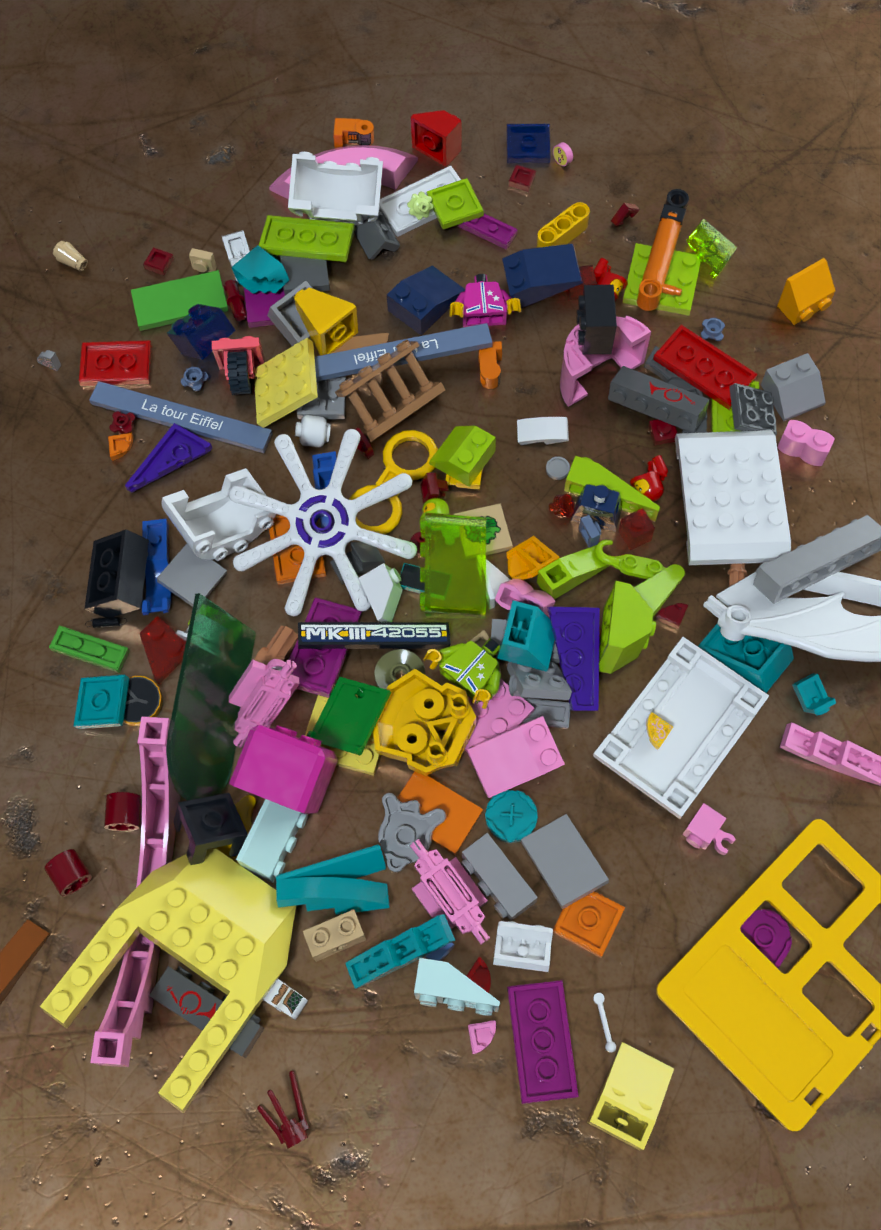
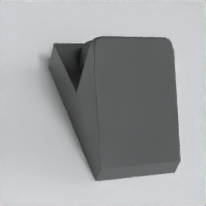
M363 542L350 543L352 551L346 553L358 577L383 563L385 564V560L378 548ZM335 560L330 561L331 567L342 585L345 584Z

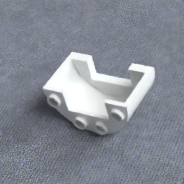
M309 152L293 154L288 209L300 217L303 216V213L307 214L313 220L354 223V225H362L366 219L370 223L378 219L383 161H380L378 158L368 157L366 160L360 159L361 167H359L355 163H346V165H337V163L332 161H325L324 164L317 163L316 156Z
M246 468L226 475L221 491L188 502L189 497L184 490L162 497L161 504L164 512L197 557L220 561L234 552L240 553L264 530L269 529L273 525V519L276 514L235 503L229 498V491L234 486H241L266 496Z

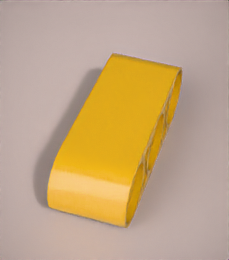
M582 202L574 203L542 227L537 234L536 248L568 244L584 232L588 227L590 209L588 205Z

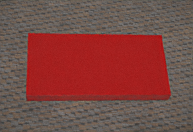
M683 325L678 327L653 357L654 361L728 410L732 407L729 387L734 383L750 386L758 375Z

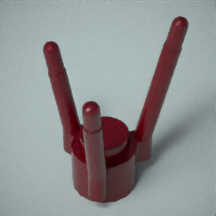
M290 1071L289 1076L299 1122H297L296 1118L288 1120L272 1090H268L267 1094L283 1123L280 1126L281 1129L261 1105L257 1107V1110L278 1136L280 1143H285L287 1149L308 1138L305 1130L310 1128L305 1119L294 1071Z

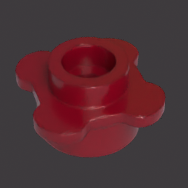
M119 411L114 412L112 415L113 422L109 426L110 430L118 434L131 433L134 427L135 415L133 413L123 414Z

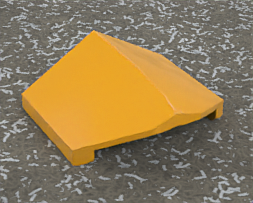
M533 535L506 552L508 574L512 579L524 580L533 578L538 575L540 569L560 557Z

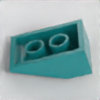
M718 624L714 626L698 645L703 651L765 693L768 692L794 660L790 645L747 635L740 641H731L721 634V627Z

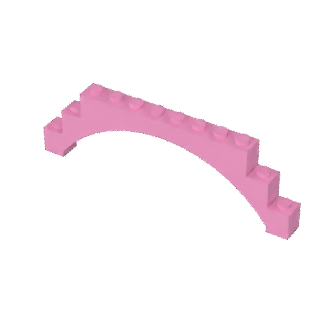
M141 717L138 744L142 778V824L136 888L152 871L170 863L173 856L176 834L173 821L178 802H180V796L174 789L178 762L172 755L175 727L169 718ZM142 934L138 935L124 954L110 1004L98 1031H95L90 1063L101 1066L129 1067L132 1039H141L144 1013H152L153 998L149 995L156 984L160 947Z

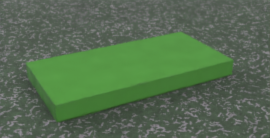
M219 270L131 290L140 331L229 311Z

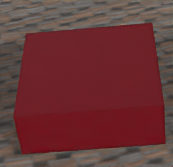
M516 165L509 179L508 186L529 192L536 177V171Z
M153 247L143 266L146 270L165 276L174 261V256L171 253Z

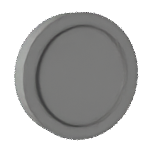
M553 457L546 464L547 475L555 480L564 479L570 471L569 462L563 457Z

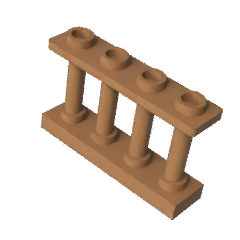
M405 340L396 346V351L391 354L389 352L383 354L377 359V364L372 367L370 365L364 367L358 372V377L353 380L349 378L339 385L340 389L335 391L337 397L348 395L364 422V429L361 431L369 442L375 440L445 391L441 382H432L427 379L412 351L420 346L417 341ZM402 357L406 359L421 385L419 387L420 390L414 395L408 391L393 365ZM383 370H386L402 397V403L396 407L391 406L375 379V376ZM366 382L383 410V416L377 420L372 419L355 390Z

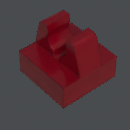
M426 473L420 484L423 505L431 498H444V491L449 490L447 481L437 479L436 473Z

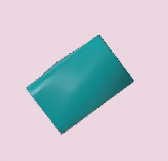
M259 245L231 267L237 281L252 294L258 291L262 293L267 291L276 293L290 281L283 264Z

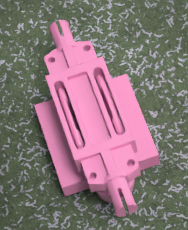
M273 659L267 665L255 660L251 661L229 695V703L240 707L238 718L235 721V730L238 732V735L233 740L235 746L243 747L251 728L257 725L270 727L299 685V677L291 675L297 667L294 661L287 660L284 662L279 659Z
M419 839L415 843L413 842L410 847L419 858L414 867L421 876V882L412 888L413 893L431 918L445 914L450 929L457 926L462 934L472 931L480 945L485 943L490 937L480 925L485 915L479 909L488 902L456 857L451 861H448L447 858L444 860L437 849L427 852Z

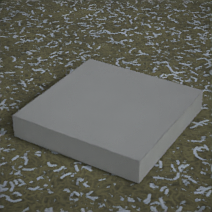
M186 544L157 577V582L197 610L200 603H203L225 577L227 570L212 559L206 560L197 557L189 545Z

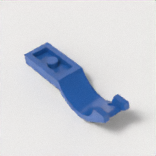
M167 519L142 521V537L149 539L145 570L146 600L142 601L143 615L161 611L168 613L172 592L158 583L157 577L169 564V524Z

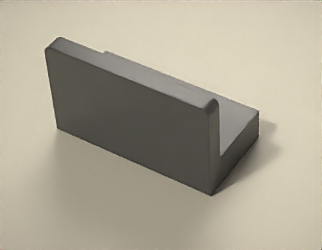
M381 212L378 213V219L370 223L366 219L362 225H354V232L368 259L373 260L382 249L395 252L400 247L384 214Z

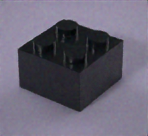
M584 285L583 295L578 296L576 323L579 324L580 330H578L577 342L578 345H582V354H612L617 327L614 285Z

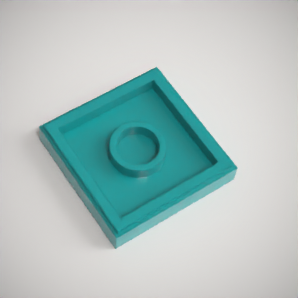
M124 674L81 678L73 727L87 729L123 726L129 677Z

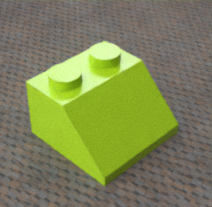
M455 426L431 458L429 464L470 487L495 453L496 437L477 426Z

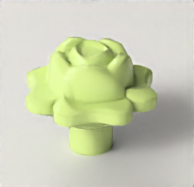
M422 191L418 195L412 194L411 200L407 203V207L410 208L409 214L414 215L418 220L422 219V217L427 218L430 210L433 209V204L430 203L432 198L426 196Z

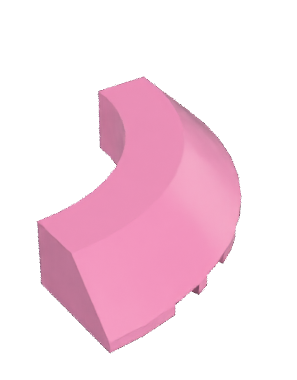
M370 145L339 147L315 154L317 163L324 164L325 161H332L337 163V165L355 163L359 167H361L360 159L366 160L368 157L378 158L380 161H383L381 185L394 190L397 189L418 161V157L407 152ZM291 168L280 175L269 187L270 191L288 200Z

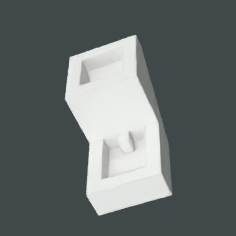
M243 230L221 236L231 267L250 252Z

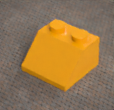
M822 258L787 278L777 307L793 325L800 321L805 322L809 320L814 313L819 310L824 311L832 304L831 300L835 293V287L827 260Z

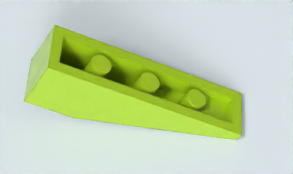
M575 456L566 478L564 491L579 496L586 484L594 486L604 485L608 489L620 493L623 511L656 522L660 509L659 505L599 463L587 457Z

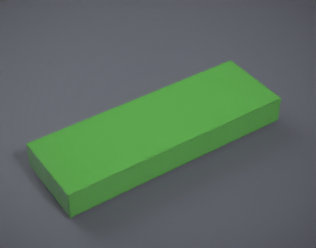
M60 625L49 646L51 651L120 673L130 652L127 647Z

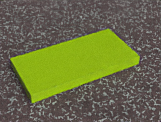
M267 215L259 246L271 255L347 262L355 226L354 223Z

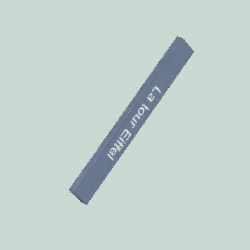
M485 323L316 356V381L357 374L364 367L369 365L372 367L377 364V359L388 352L391 354L396 351V346L405 340L417 341L420 346L412 351L417 361L492 347L493 342L488 324ZM402 357L393 365L398 366L408 363L406 359Z
M98 381L89 399L90 403L95 406L119 411L123 414L133 413L137 418L169 427L175 423L191 433L265 453L272 436L271 429Z

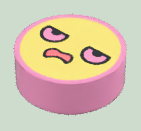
M561 142L554 146L553 156L560 166H566L573 161V152L569 145Z

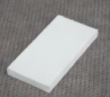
M448 166L380 199L379 212L384 214L389 226L395 235L399 237L437 218L433 209L430 210L427 218L422 217L420 220L414 215H410V208L407 207V203L411 200L412 194L418 195L422 191L427 196L426 191L461 179L452 166Z

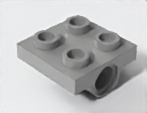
M346 376L316 381L318 397L297 409L298 419H302L304 415L321 416L325 419H345L346 396L337 397L335 391L340 389L339 385L346 380Z
M550 661L548 671L545 672L508 662L507 670L510 674L509 692L511 696L558 700L570 699L572 691L557 663Z

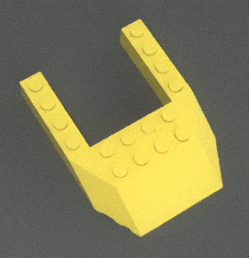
M216 848L207 849L204 862L190 865L187 854L152 871L117 907L40 1007L46 1014L65 1028H68L139 934L145 936L228 995L158 1092L160 1097L184 1113L287 967L296 906L278 908L276 890Z

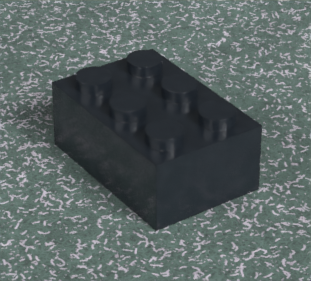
M125 529L93 541L84 610L108 618L141 609L149 539Z

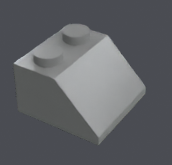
M808 353L766 370L761 386L764 391L772 392L773 405L783 422L825 405L826 401L820 371Z

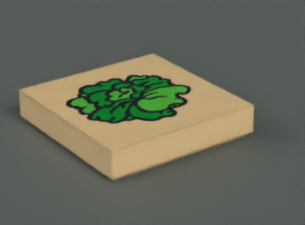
M501 503L454 514V517H457L460 521L459 539L465 560L476 558L480 554L486 556L513 548Z

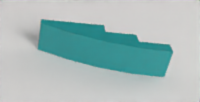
M300 877L276 880L278 908L306 904L307 911L334 908L335 915L344 914L351 910H355L356 913L390 908L388 885L385 883L340 877Z
M442 914L418 927L410 928L393 939L379 943L345 964L354 988L357 989L419 960V958H423L455 941L445 914Z

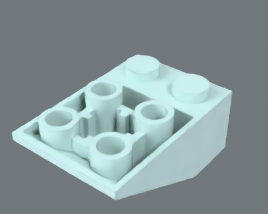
M419 958L414 995L421 1005L436 1007L437 1003L447 1004L448 1009L455 1011H464L465 1007L475 1008L476 1014L492 1016V1012H498L500 1001L451 964Z

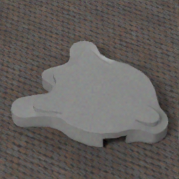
M386 793L382 797L385 817L379 829L378 839L387 858L388 868L393 872H399L406 865L419 859L410 845L419 839L428 852L435 828L442 824L447 816L444 810L438 808L422 815L418 801L411 800L402 803L396 795Z

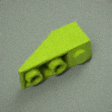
M597 545L561 557L538 571L537 584L542 591L548 593L555 600L610 565L602 563L595 554Z

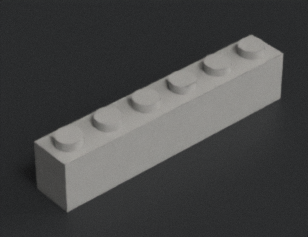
M868 515L858 520L854 519L848 525L841 528L838 527L825 536H819L806 545L802 544L787 554L783 553L768 563H762L756 570L757 574L753 585L775 604L881 551V526Z

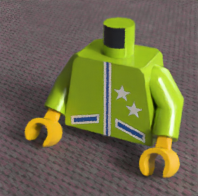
M491 638L482 647H479L473 641H469L466 644L459 643L441 650L430 649L423 658L424 661L427 659L433 661L430 665L432 670L440 664V674L456 687L465 690L467 696L473 700L472 703L484 702L482 705L483 709L487 708L489 701L499 691L501 673L499 671V662L493 657L499 651L500 646Z

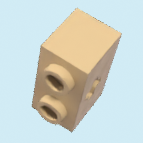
M355 910L346 912L303 931L315 962L366 941Z

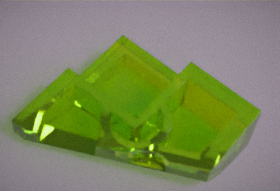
M705 219L695 227L686 240L689 246L696 252L701 262H708L713 269L710 275L714 279L737 249V246Z

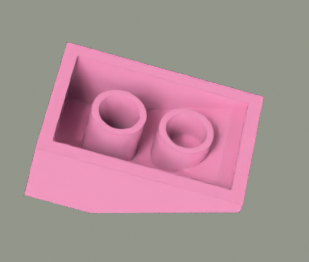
M543 716L534 718L466 750L488 798L565 765Z

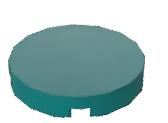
M506 790L494 795L487 804L485 813L486 826L490 833L498 840L507 843L521 842L522 838L535 830L538 819L537 807L533 800L524 792L517 790Z

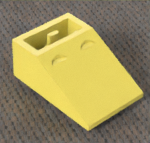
M622 1042L587 1123L638 1150H644L655 1125L674 1068Z

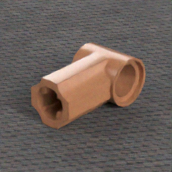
M281 625L268 646L262 647L254 660L265 665L273 659L286 662L287 657L295 647L298 634L291 628Z

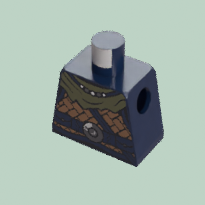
M586 484L577 498L571 521L580 523V518L590 515L593 522L596 521L601 529L616 532L622 511L620 493L610 490L604 485L594 486Z

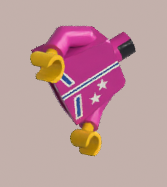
M478 274L474 277V283L466 284L465 292H461L456 301L450 304L449 316L460 315V318H463V328L485 323L488 326L506 325L507 312L508 315L513 311L521 312L520 299L511 298L505 290L500 289L498 282H488L487 275Z

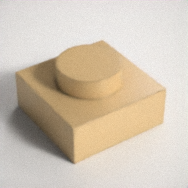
M191 249L189 257L193 269L199 272H212L216 270L217 266L212 252Z

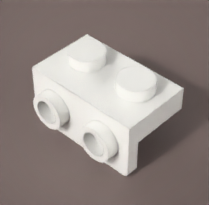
M499 921L493 965L548 972L553 929L541 925L532 926L518 924L513 921Z

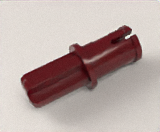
M228 280L223 285L227 294L226 302L231 307L235 320L240 322L247 317L243 305L245 301L244 296L239 291L237 281Z

